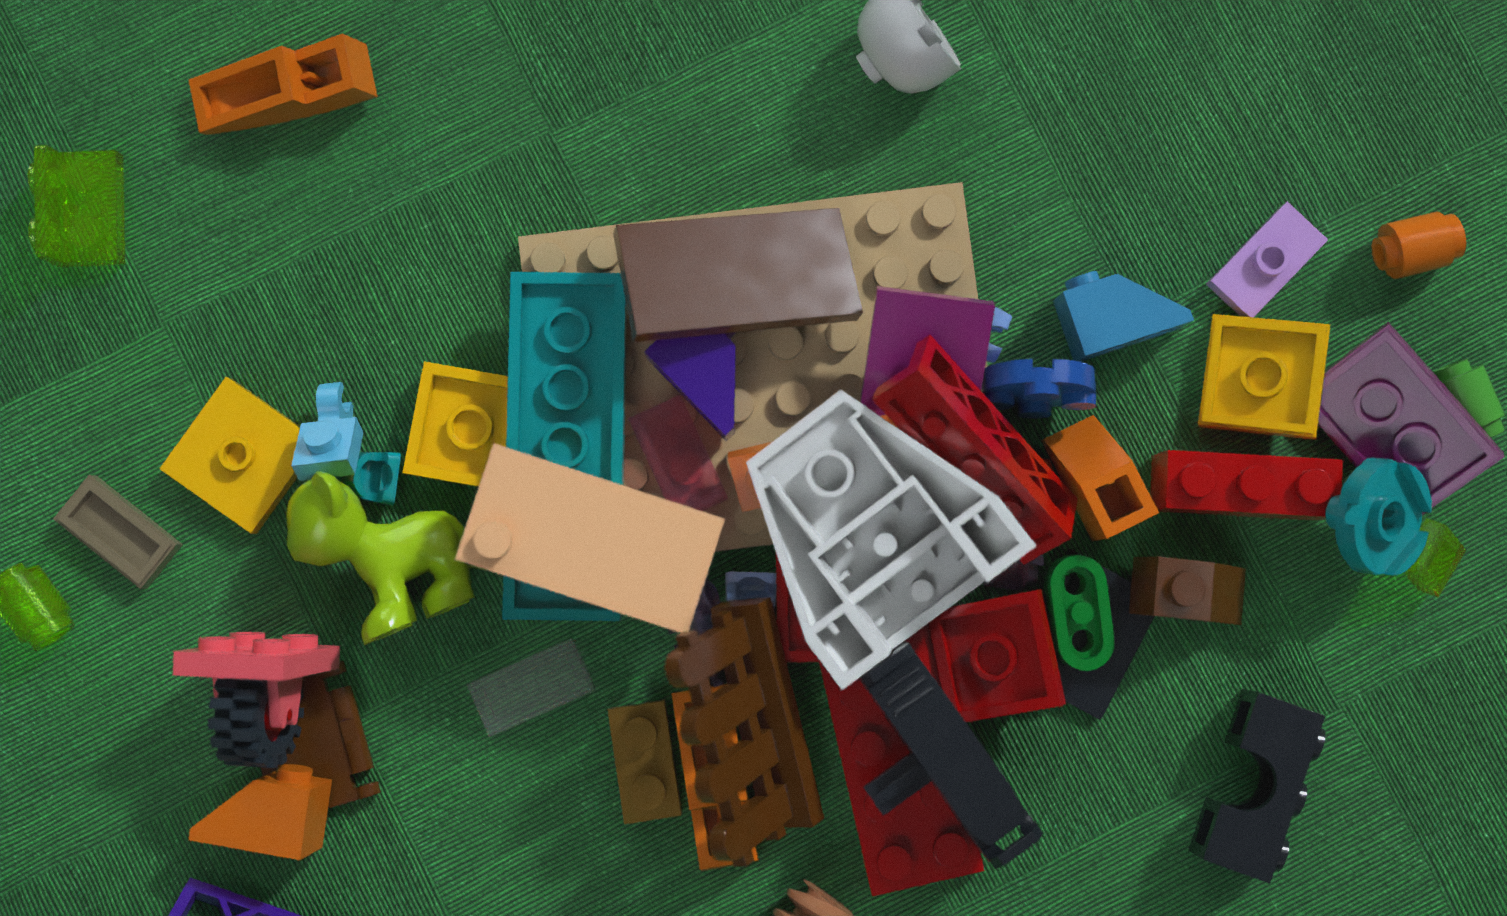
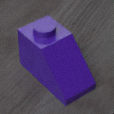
M736 332L655 340L644 351L647 360L725 441L729 440L735 434L736 346L730 339Z

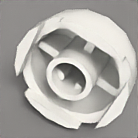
M868 0L859 16L857 34L864 51L859 53L856 58L873 83L876 84L884 78L898 91L917 93L927 91L943 83L962 69L959 59L934 20L931 21L921 8L923 4L920 0Z

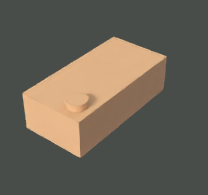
M493 444L455 560L682 633L689 631L725 519Z

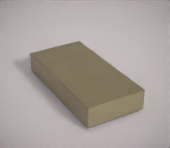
M89 474L53 518V520L140 589H148L183 546L181 542L95 475Z

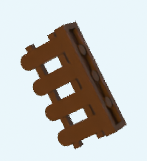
M771 597L723 601L710 608L713 628L699 636L696 630L684 631L677 635L678 648L668 654L665 662V674L668 682L674 687H689L693 706L682 714L680 720L681 736L688 745H703L708 762L696 774V795L703 803H718L722 821L713 827L710 834L709 845L711 853L717 860L733 861L734 866H747L754 860L752 849L765 838L766 840H780L786 835L785 827H814L824 819ZM724 668L727 684L712 693L708 677ZM738 725L741 741L726 750L723 735ZM752 782L755 796L740 806L737 792Z

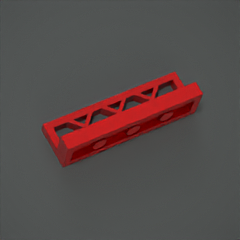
M930 334L916 343L909 366L876 388L872 399L874 403L898 429L1002 500L1036 545L1035 548L1019 559L1024 565L1071 539L1078 498Z

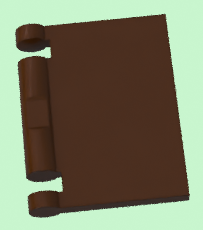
M344 660L340 661L339 669L303 676L302 688L304 698L300 700L299 708H304V717L298 718L297 726L302 729L299 738L293 737L292 740L296 747L292 754H286L287 761L284 763L307 766L313 769L312 776L332 779L328 808L381 793L378 781L369 782L359 787H356L353 774L374 768L352 686L349 685L329 691L326 678L347 672ZM261 768L262 774L265 776L277 771V768Z

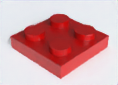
M1042 589L952 606L928 623L941 688L965 722L1048 709L1066 704Z

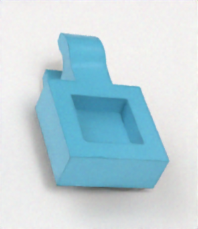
M342 382L320 384L316 391L318 421L301 423L291 464L299 481L312 480L313 475L318 471L329 473L334 477L355 475L364 432L357 417H353L352 402L342 403L344 389Z

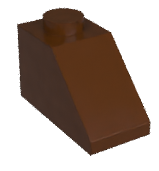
M1159 556L1133 557L1129 614L1242 625L1246 569L1214 562Z

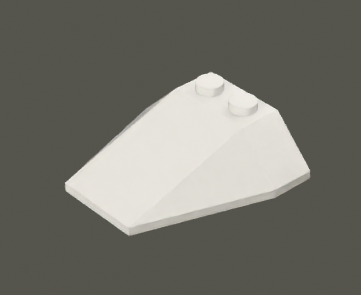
M842 390L838 391L746 462L805 640L842 690L888 657L895 647L984 581L989 582L1036 547L997 495Z

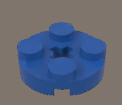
M1021 359L996 363L985 367L981 388L982 393L998 410L1017 407V416L1020 418L1041 419L1050 417L1052 415V407L1062 406V408L1067 410H1088L1096 407L1095 369L1089 364L1073 360L1052 359L1053 368L1033 367V359Z

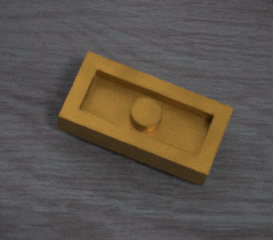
M665 699L607 709L624 824L681 816L682 808Z

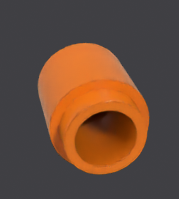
M1437 211L1383 224L1379 228L1377 237L1372 241V256L1376 266L1382 271L1385 270L1393 279L1450 266L1454 259L1462 257L1466 250V235L1459 218L1454 214L1443 215Z

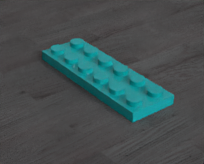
M510 272L506 448L624 486L627 305L621 273ZM503 575L502 620L621 621V613Z

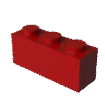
M1166 450L1152 455L1150 496L1158 512L1326 520L1328 502L1333 496L1340 495L1343 460Z

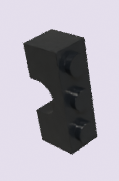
M1242 689L1224 743L1245 750L1255 759L1259 768V783L1253 795L1241 803L1227 804L1206 797L1188 851L1205 861L1270 884L1274 871L1279 872L1283 868L1288 856L1289 841L1285 837L1292 816L1296 817L1300 814L1307 798V785L1304 783L1310 761L1314 762L1317 760L1324 747L1326 733L1322 725L1325 716L1260 692Z

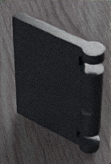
M1068 548V550H1067L1066 553H1065V555H1069V554L1082 555V554H1080V553H1078V552H1076V551H1074V550H1072V549H1069V548ZM1103 566L1101 567L1107 579L1115 646L1110 659L1098 669L1082 671L1065 665L1056 656L1065 701L1099 720L1102 719L1155 617L1129 614L1131 582ZM1066 576L1064 580L1066 591L1071 594L1078 589L1080 584L1079 577L1076 581ZM1044 593L1043 598H1044V603H1045L1046 612H1047V617H1048L1047 604H1046V596H1045V593ZM1083 629L1076 631L1072 637L1073 647L1076 650H1080L1087 643V635Z

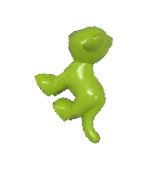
M322 471L316 472L312 480L299 486L288 501L286 513L288 528L287 547L293 559L318 566L349 560L364 582L373 591L375 607L362 625L361 636L364 645L402 631L417 621L405 583L426 572H429L434 578V582L427 588L422 597V608L427 619L464 605L475 597L470 585L472 581L469 568L486 569L455 560L465 527L455 516L445 511H418L390 524H376L367 521L363 506L353 490L338 481L333 475Z

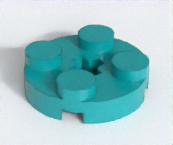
M1367 458L1350 474L1341 489L1340 495L1333 496L1328 502L1326 521L1330 528L1335 529L1339 551L1353 571L1371 575L1386 574L1394 576L1407 571L1416 562L1426 545L1429 534L1427 531H1420L1422 512L1432 513L1430 490L1424 476L1415 466L1391 459Z

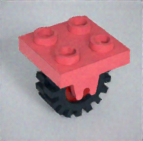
M264 632L229 633V637H199L197 648L173 651V676L212 677L214 698H210L209 708L215 709L214 718L208 719V729L215 730V734L210 738L212 748H218L216 757L219 761H225L224 764L229 766L277 768L278 765H283L287 761L286 754H292L296 747L292 740L293 737L299 738L302 729L297 726L298 718L304 717V708H299L300 700L304 698L302 688L303 676L339 669L340 646L318 645V635L286 634L282 635V639H265Z

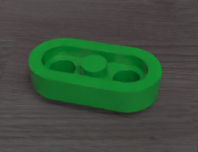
M1076 554L1061 556L1051 563L1044 578L1049 626L1055 654L1062 663L1069 667L1082 671L1095 670L1103 666L1110 659L1115 646L1106 575L1100 564L1090 557ZM1074 572L1079 577L1080 584L1078 589L1070 594L1064 587V580L1068 574ZM1083 629L1087 635V643L1082 649L1076 650L1072 645V637L1076 631Z

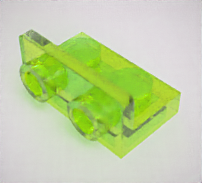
M35 145L34 162L30 163L28 167V183L35 200V218H32L29 222L28 234L30 244L35 250L36 256L57 267L125 264L123 155L116 150L58 152L49 145Z

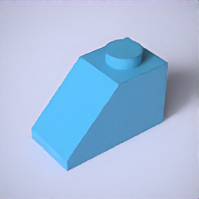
M1092 271L1074 277L1065 282L1067 290L1063 291L1053 301L1073 361L1078 362L1179 330L1194 321L1190 309L1119 274L1100 279L1098 272Z

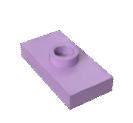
M1287 201L1220 268L1206 285L1239 316L1255 317L1328 239Z

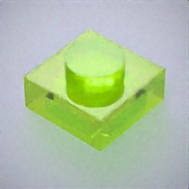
M1426 518L1420 528V531L1429 532L1426 545L1416 562L1403 573L1419 591L1439 598L1465 554L1466 549L1447 525Z

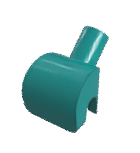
M360 452L355 475L335 478L349 486L358 496L359 500L393 506L401 453Z

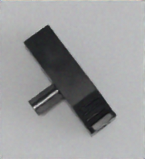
M902 642L892 650L888 657L858 678L910 752L863 786L883 816L931 782L978 850L994 869L1005 866L1040 840L1044 833L1023 807L1011 785L909 643ZM1020 825V831L1023 836L1004 850L994 844Z

